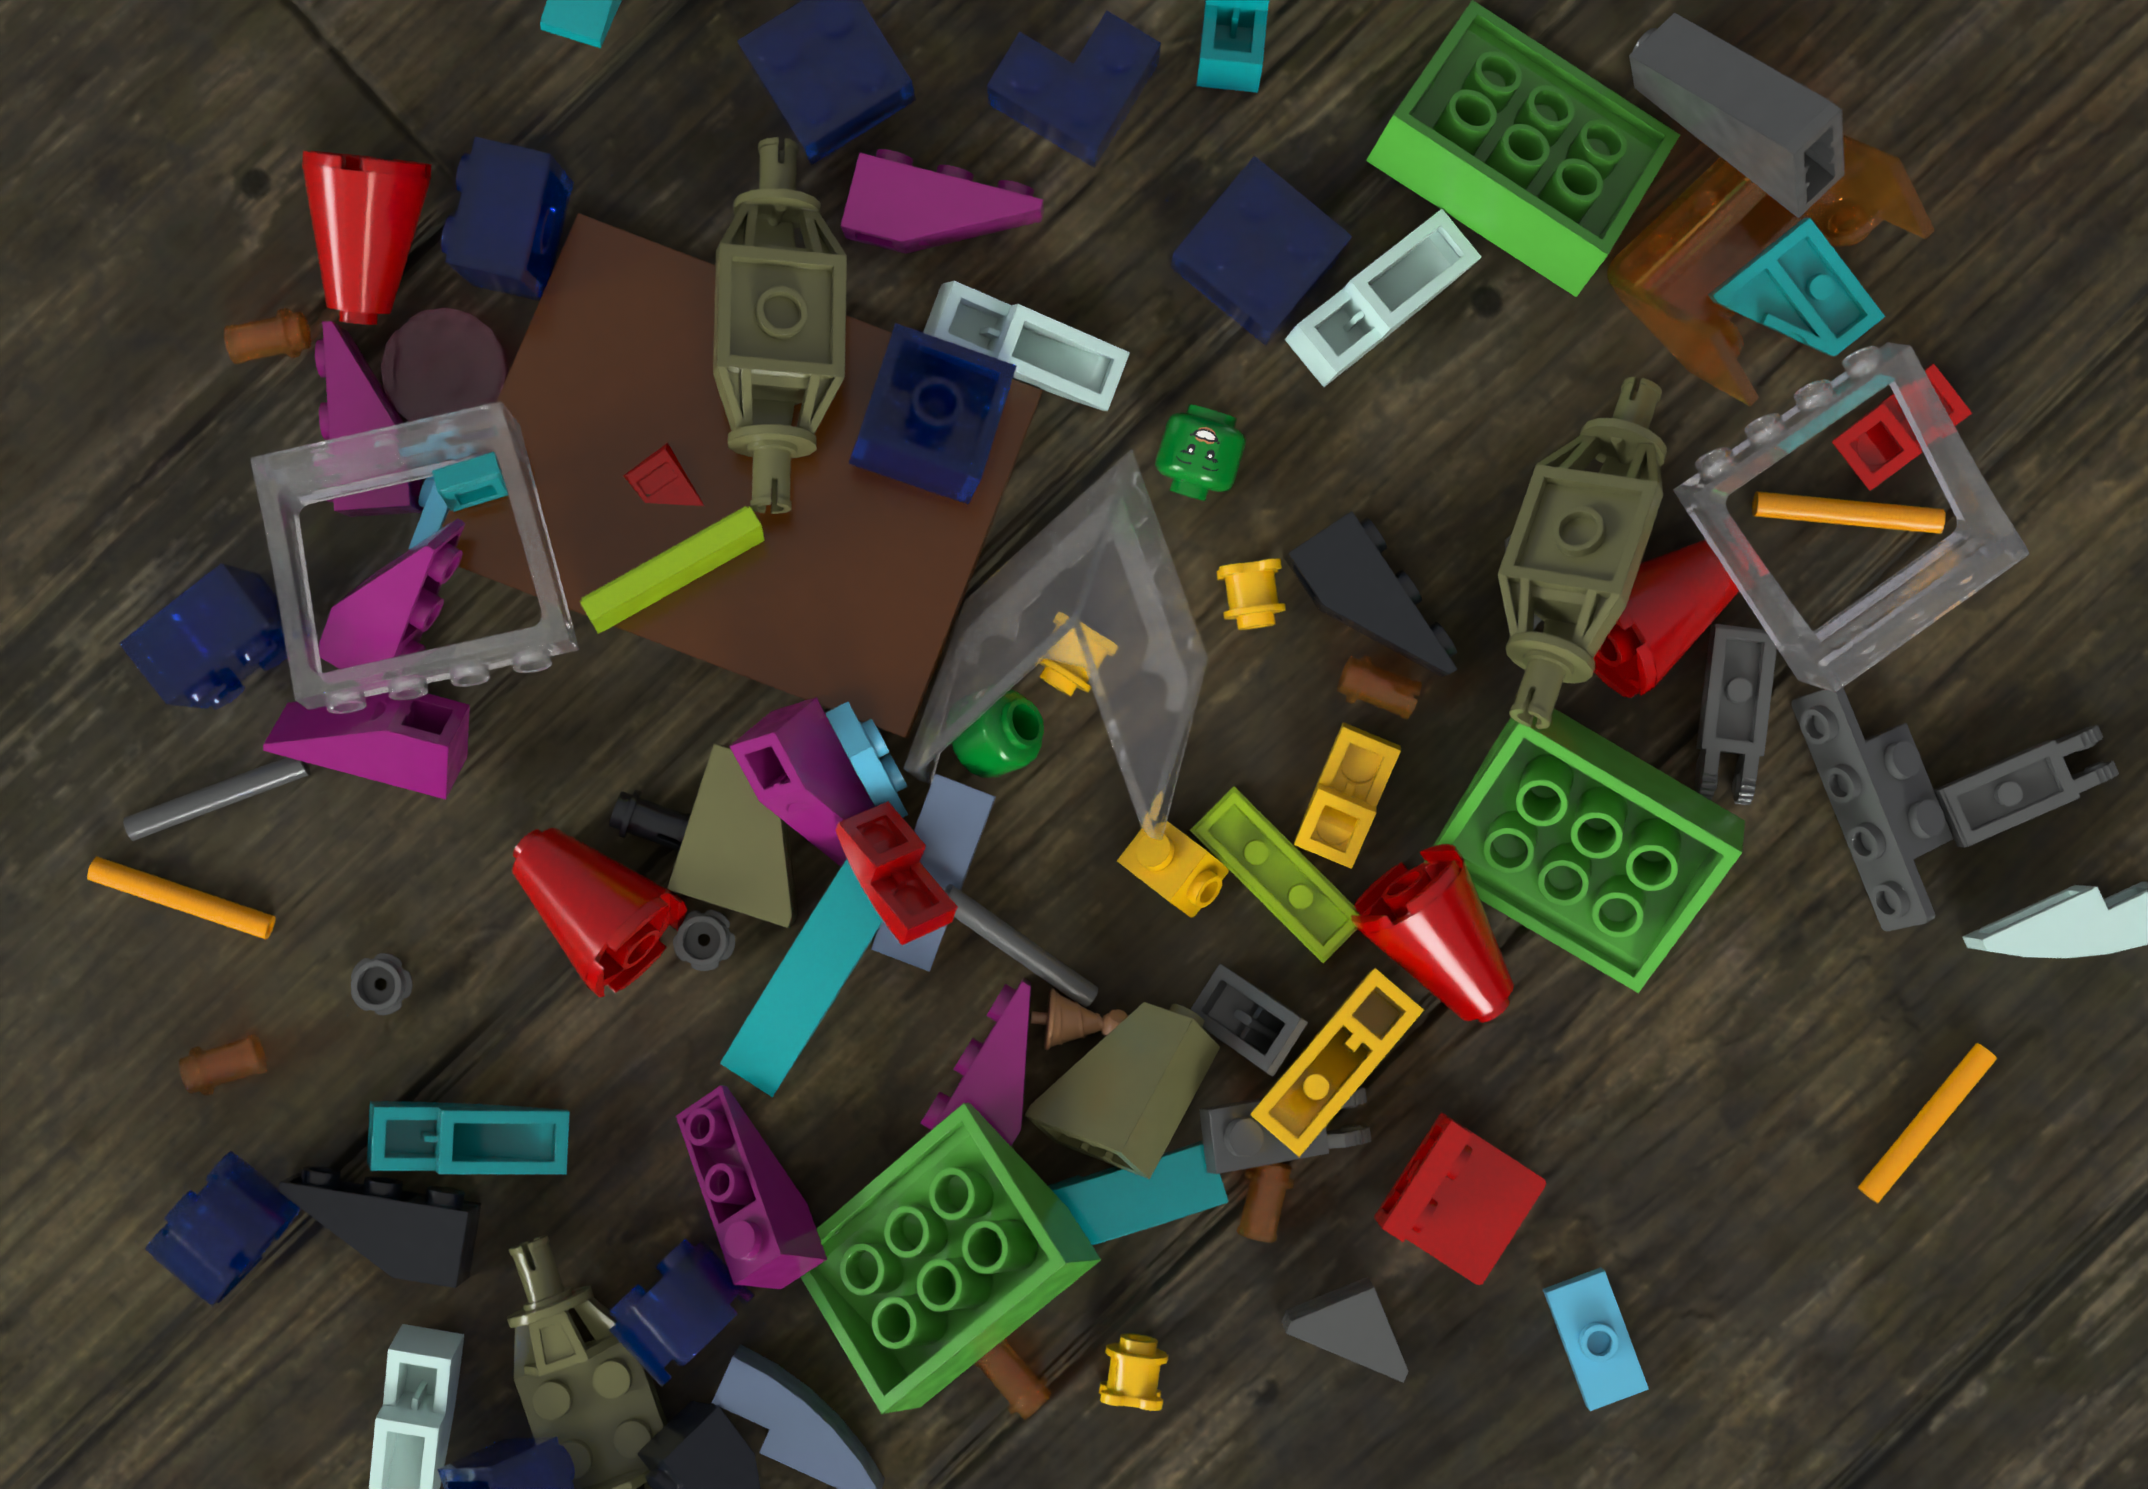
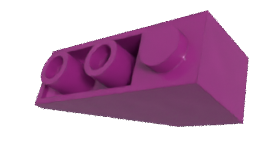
M878 149L876 156L859 153L841 228L846 239L906 254L1042 222L1044 205L1043 199L1033 197L1034 189L1024 184L999 180L997 187L973 182L974 175L971 172L955 166L938 165L936 172L912 166L913 159L905 154L892 150Z
M323 321V340L316 341L315 361L320 377H326L327 402L320 403L319 425L323 438L330 440L331 464L325 465L323 468V488L327 501L333 502L334 511L349 517L423 512L424 507L419 506L418 503L423 486L420 448L349 332L333 321Z
M458 518L363 580L331 608L315 655L379 693L399 675L408 678L419 665L426 650V646L420 643L422 634L432 626L443 607L444 599L438 596L441 585L450 579L461 561L463 551L456 547L466 523Z
M410 688L382 691L380 693L373 692L289 702L265 740L263 751L446 800L467 759L470 705Z
M817 697L771 711L729 747L759 802L842 867L847 857L835 831L838 822L875 806Z
M1023 978L1016 990L1007 984L1004 985L986 1015L996 1022L984 1043L975 1038L971 1039L953 1069L963 1075L961 1081L951 1097L941 1091L938 1093L920 1124L931 1131L963 1103H971L1002 1138L1012 1146L1021 1131L1023 1119L1032 982Z
M720 1085L676 1115L734 1285L782 1289L828 1260L807 1202L727 1086Z

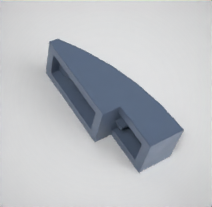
M935 774L914 832L926 845L920 863L942 889L952 884L961 890L996 796ZM883 921L877 931L872 950L930 972L948 925L905 945H901Z
M741 1344L739 1345L729 1363L712 1404L770 1429L759 1453L837 1489H882L885 1478L865 1446L843 1419L810 1387L781 1366Z

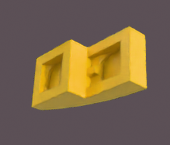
M1343 722L1301 822L1294 845L1352 869L1377 813V804L1399 757L1401 746Z

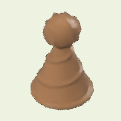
M1051 988L1048 995L1046 1012L1032 1011L1031 1024L1045 1025L1044 1049L1049 1050L1051 1047L1063 1045L1066 1042L1079 1038H1085L1087 1035L1099 1031L1106 1037L1128 1015L1126 1012L1117 1009L1111 1010L1102 1018L1098 1013L1088 1010L1079 1005L1078 1002H1074L1059 994L1055 988Z

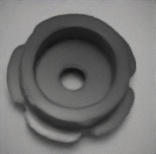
M694 910L687 913L684 922L678 928V933L673 939L674 951L678 958L691 963L692 968L695 970L709 971L717 968L719 961L728 959L735 948V936L729 931V920L722 913L715 910H708L706 913ZM703 933L710 937V943L706 946L699 943V936Z
M379 953L374 959L364 958L357 963L351 974L352 998L362 1010H372L378 1015L392 1014L402 1007V1000L410 996L413 987L412 976L409 971L401 967L402 961L392 954ZM379 978H383L387 982V987L384 990H379L376 987V981Z

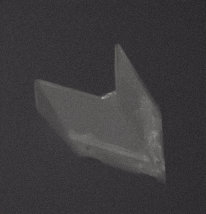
M1132 449L965 600L904 769L919 781L932 784L940 753L1043 659L1085 668L1141 827L1150 838L1162 840L1208 657Z

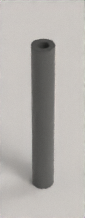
M285 757L127 816L123 819L124 827L129 838L135 841L310 775V767L307 762Z
M952 884L947 885L943 889L958 906L954 916L956 919L1073 1001L1078 1002L1079 1005L1087 1007L1093 1002L1098 993L1096 985Z

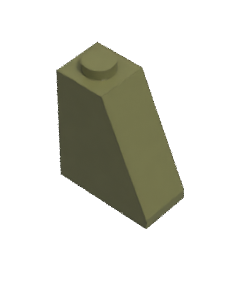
M733 736L732 743H734L738 739V737ZM714 744L667 889L789 928L795 925L798 908L788 824L759 802L731 749L723 745Z
M1143 1002L1030 1105L1025 1116L1053 1142L1150 1179L1220 1046L1202 1028L1205 1023L1204 1019L1192 1010L1178 1004H1172L1169 1010Z

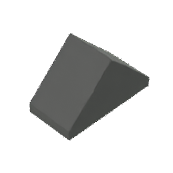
M1219 964L1190 1009L1204 1019L1203 1028L1271 1076L1275 1075L1308 1023L1301 1015L1222 964Z
M1368 1277L1285 1311L1281 1322L1286 1334L1404 1383L1408 1374V1368L1376 1290Z

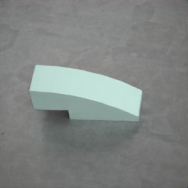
M1441 209L1353 277L1337 294L1299 322L1285 338V341L1321 385L1325 387L1473 266L1481 258V255L1445 211Z
M957 281L941 284L920 340L921 343L975 365L1102 411H1108L1130 353L1020 304H1007Z
M2140 882L2103 899L2098 887L2073 885L1962 937L1967 948L2038 958H2075L2104 955L2148 945V882Z
M402 1324L388 1348L383 1405L375 1418L369 1489H440L455 1408L464 1334Z

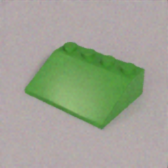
M1472 0L1393 114L1366 161L1577 297L1610 253L1680 137V134Z
M1555 708L1551 716V724L1545 729H1537L1535 724L1538 718L1536 716L1533 718L1531 727L1520 724L1511 717L1494 742L1433 846L1446 843L1458 849L1464 858L1481 901L1639 993L1742 854L1745 820Z
M963 1103L817 1228L828 1260L801 1276V1279L881 1414L922 1407L1101 1259L1068 1207L971 1103Z

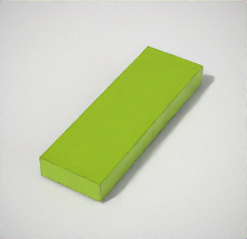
M745 506L584 596L580 603L597 633L600 634L765 541L762 525L752 508Z
M1234 786L1189 830L1322 963L1357 930V927L1352 922L1351 915L1360 914L1354 905Z

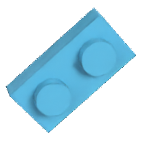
M849 702L825 713L875 807L889 801L902 818L907 816L908 813L897 792L908 786L872 718L860 724Z

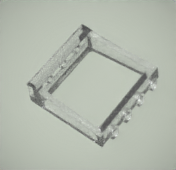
M1886 343L1880 348L1870 346L1851 353L1842 362L1845 369L1843 374L1831 382L1829 380H1818L1800 388L1794 394L1797 404L1795 407L1783 415L1772 413L1752 421L1745 428L1748 439L1732 450L1729 447H1722L1701 456L1695 463L1698 473L1673 490L1798 681L1835 693L2029 555L2027 546L1980 473L1911 345ZM1890 385L1956 516L1957 527L1951 535L1818 629L1812 631L1728 513L1726 500L1731 493L1877 392Z
M501 401L251 457V465L271 557L294 697L297 702L308 710L327 706V711L330 713H352L366 707L365 697L389 692V697L394 700L416 699L428 693V683L450 678L451 684L455 686H475L485 683L490 679L489 670L513 665V670L519 673L539 672L552 666L551 656L579 650L520 424ZM495 452L542 613L540 622L530 628L322 673L299 520L302 508L317 502L433 477L431 470Z

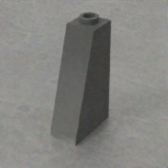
M1676 13L1669 17L1659 28H1652L1645 32L1637 41L1633 52L1629 55L1635 89L1796 217L1802 216L1845 175L1842 109L1833 102Z

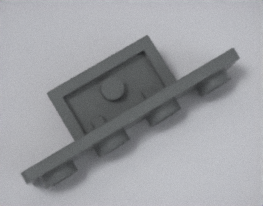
M1839 684L1792 700L1791 706L1881 928L1888 932L1925 924L1933 920L1935 912L1914 859L1953 840V836L1907 723L1887 728L1864 739L1843 686Z

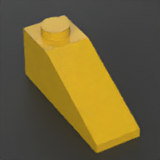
M1374 968L1330 1017L1250 1115L1300 1157L1421 1015L1424 1009Z

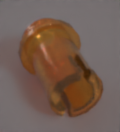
M288 308L279 309L275 317L240 325H227L224 329L226 349L231 360L236 365L253 359L285 353L290 358H297L301 355L302 350L311 347L312 342L309 324L304 314L300 311L292 313Z
M1363 656L1361 660L1349 657L1341 673L1337 692L1347 695L1346 702L1354 704L1358 699L1400 715L1403 719H1408L1418 701L1413 696L1420 694L1422 683L1371 665V658L1368 656Z
M254 1033L247 1035L246 1038L205 1051L198 1046L193 1047L189 1050V1056L179 1060L181 1078L187 1091L190 1094L201 1092L204 1096L213 1094L214 1087L256 1073H265L267 1068L264 1049L259 1038Z
M1280 1162L1246 1170L1245 1177L1250 1179L1241 1222L1237 1227L1238 1234L1257 1241L1276 1242L1278 1236L1276 1233L1287 1189H1293L1295 1181L1290 1178L1291 1166Z
M1005 1338L975 1362L974 1365L983 1371L1008 1400L1010 1405L1007 1410L1011 1414L1017 1411L1025 1420L1037 1411L1051 1397L1052 1393L1045 1386L1048 1379L1044 1375L1038 1378L1007 1343L1008 1340Z

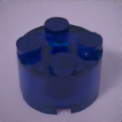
M232 1151L226 1154L208 1174L205 1180L209 1183L198 1194L190 1190L176 1203L164 1218L167 1224L153 1237L145 1248L159 1264L212 1307L228 1296L261 1261L263 1258L261 1255L273 1240H279L301 1211V1208L278 1192V1188Z
M685 1238L658 1264L656 1269L664 1277L648 1293L637 1284L609 1312L617 1323L608 1331L660 1386H663L672 1378L663 1367L672 1359L679 1366H685L738 1314L729 1305L736 1297L744 1305L749 1303L755 1296L747 1286L734 1285L728 1266L703 1240L694 1247Z

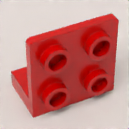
M1441 1112L1374 1215V1218L1379 1226L1402 1242L1407 1239L1474 1284L1481 1285L1544 1190L1546 1181L1537 1173Z

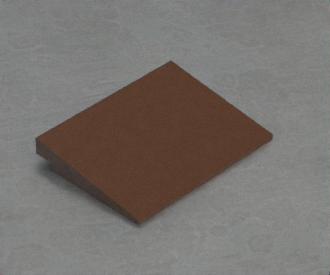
M580 213L577 214L472 456L474 458L495 452L506 471L512 492L507 496L455 512L449 510L442 528L457 518L466 523L456 547L463 551L458 567L587 616L580 603L584 596L745 506L747 508L750 507V501L752 500L753 457L735 453L728 448V433L731 432V428L713 376L716 265ZM846 315L845 378L814 434L817 441L816 451L810 455L791 458L790 501L792 502V510L786 513L771 514L770 504L766 505L765 513L753 511L762 525L765 541L619 622L614 627L802 699L808 700L817 697L821 706L831 710L849 702L858 720L865 722L872 718L876 727L908 739L929 683L933 680L1043 390ZM802 403L794 406L791 424L793 427H797ZM668 443L704 506L644 503L623 475Z

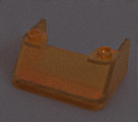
M1843 135L1845 175L1798 218L1720 157L1612 260L1607 271L1608 281L1619 299L1690 373L1751 406L1759 396L1737 360L1743 349L1744 340L1737 326L1729 321L1736 312L1714 303L1708 294L1803 218H1811L1834 247L1850 246L1861 242L1883 220L1927 239L1935 229L1899 158Z

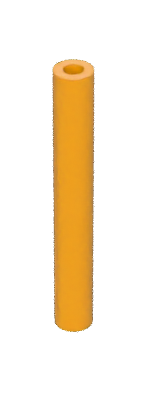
M1758 491L1755 492L1752 503V514L1756 517L1937 534L1942 533L1945 525V510L1939 508Z
M98 856L93 859L88 869L87 879L263 939L269 938L275 925L276 917L274 915Z
M1976 1043L1857 1188L1878 1204L1997 1060V1057L1987 1048Z

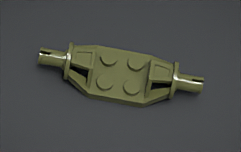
M779 137L766 138L758 143V151L760 153L759 189L739 194L734 199L733 210L735 217L716 251L713 376L731 428V432L728 433V448L735 453L753 457L752 500L750 501V507L755 512L765 513L766 505L771 504V514L786 513L792 510V502L790 501L791 458L810 455L816 451L817 441L814 434L845 378L847 255L822 218L821 203L814 196L796 191L799 144L785 138L784 150H779L778 153ZM794 228H801L805 248H796ZM802 403L797 427H793L791 424L794 406Z
M1636 377L1626 378L1622 383L1621 394L1612 418H1597L1588 421L1582 427L1579 437L1537 463L1498 572L1511 635L1506 645V654L1516 665L1525 670L1514 705L1511 706L1509 714L1512 719L1525 726L1531 727L1533 718L1536 716L1538 718L1535 724L1537 729L1548 728L1552 721L1551 716L1562 683L1586 682L1593 676L1595 670L1593 658L1626 608L1663 497L1660 466L1664 464L1667 456V447L1662 439L1649 430L1657 403L1662 396V389L1648 379L1641 378L1638 392L1634 390L1637 383ZM1594 458L1604 463L1599 473L1584 471ZM1534 614L1545 622L1543 633L1533 632Z
M548 1235L534 1238L533 1242L528 1240L511 1247L509 1252L514 1258L528 1302L523 1304L524 1308L507 1317L510 1328L515 1327L514 1382L551 1489H637L643 1484L645 1489H652L645 1477L650 1470L637 1453L668 1422L637 1333L594 1298L591 1286H583L576 1289H571V1287L564 1288L549 1245ZM574 1307L595 1340L584 1343L568 1312L569 1309Z

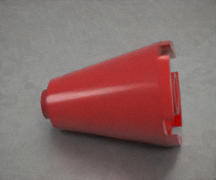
M303 151L302 167L327 308L339 310V321L377 325L378 314H390L432 179V164L353 154Z
M1706 539L1640 563L1626 608L1593 658L1595 661L1594 673L1608 687L1624 697L1632 698L1639 692L1640 696H1642L1646 692L1651 691L1741 590L1743 567L1736 553L1725 544H1717L1712 540Z
M549 828L543 832L540 829H535L528 833L514 849L513 857L516 860L512 868L513 875L586 986L598 997H604L605 986H608L613 992L617 993L639 978L666 950L667 947L659 939L669 924L678 932V928L684 922L687 907L685 902L675 893L558 828Z
M1445 843L1432 846L1419 852L1424 860H1427L1426 863L1424 862L1408 871L1403 862H1400L1373 882L1354 905L1360 915H1351V919L1361 933L1462 1020L1472 1021L1477 1019L1481 1023L1488 1022L1507 1009L1510 1004L1508 997L1513 991L1514 983L1464 858L1453 845Z

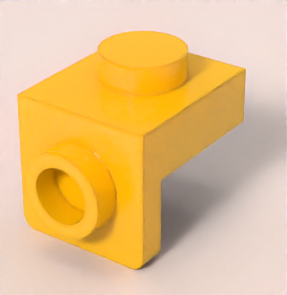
M1155 811L1117 860L1118 863L1191 918L1196 916L1201 908L1208 906L1214 901L1221 890L1222 880L1229 872V869L1222 862Z

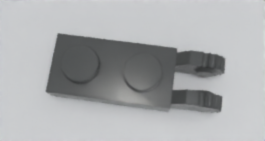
M1713 624L1710 627L1696 749H1700V753L1696 763V777L1694 780V791L1709 800L1712 799L1717 789L1720 752L1739 754L1732 782L1734 803L1749 805L1753 800L1759 756H1764L1778 631Z
M2092 725L2057 740H2046L1934 789L1957 847H1969L2081 798L2079 793L2118 776L2119 772L2114 761H2101L2086 767L2084 771L2071 776L2063 758L2076 751L2088 749L2099 740H2102L2103 736L2099 726Z
M1358 1088L1341 1109L1355 1108L1359 1104L1366 1103L1365 1088ZM1263 1098L1199 1109L1207 1173L1220 1174L1329 1154V1149L1351 1147L1372 1141L1370 1127L1347 1125L1342 1126L1340 1129L1326 1131L1325 1126L1302 1155L1298 1157L1250 1115Z

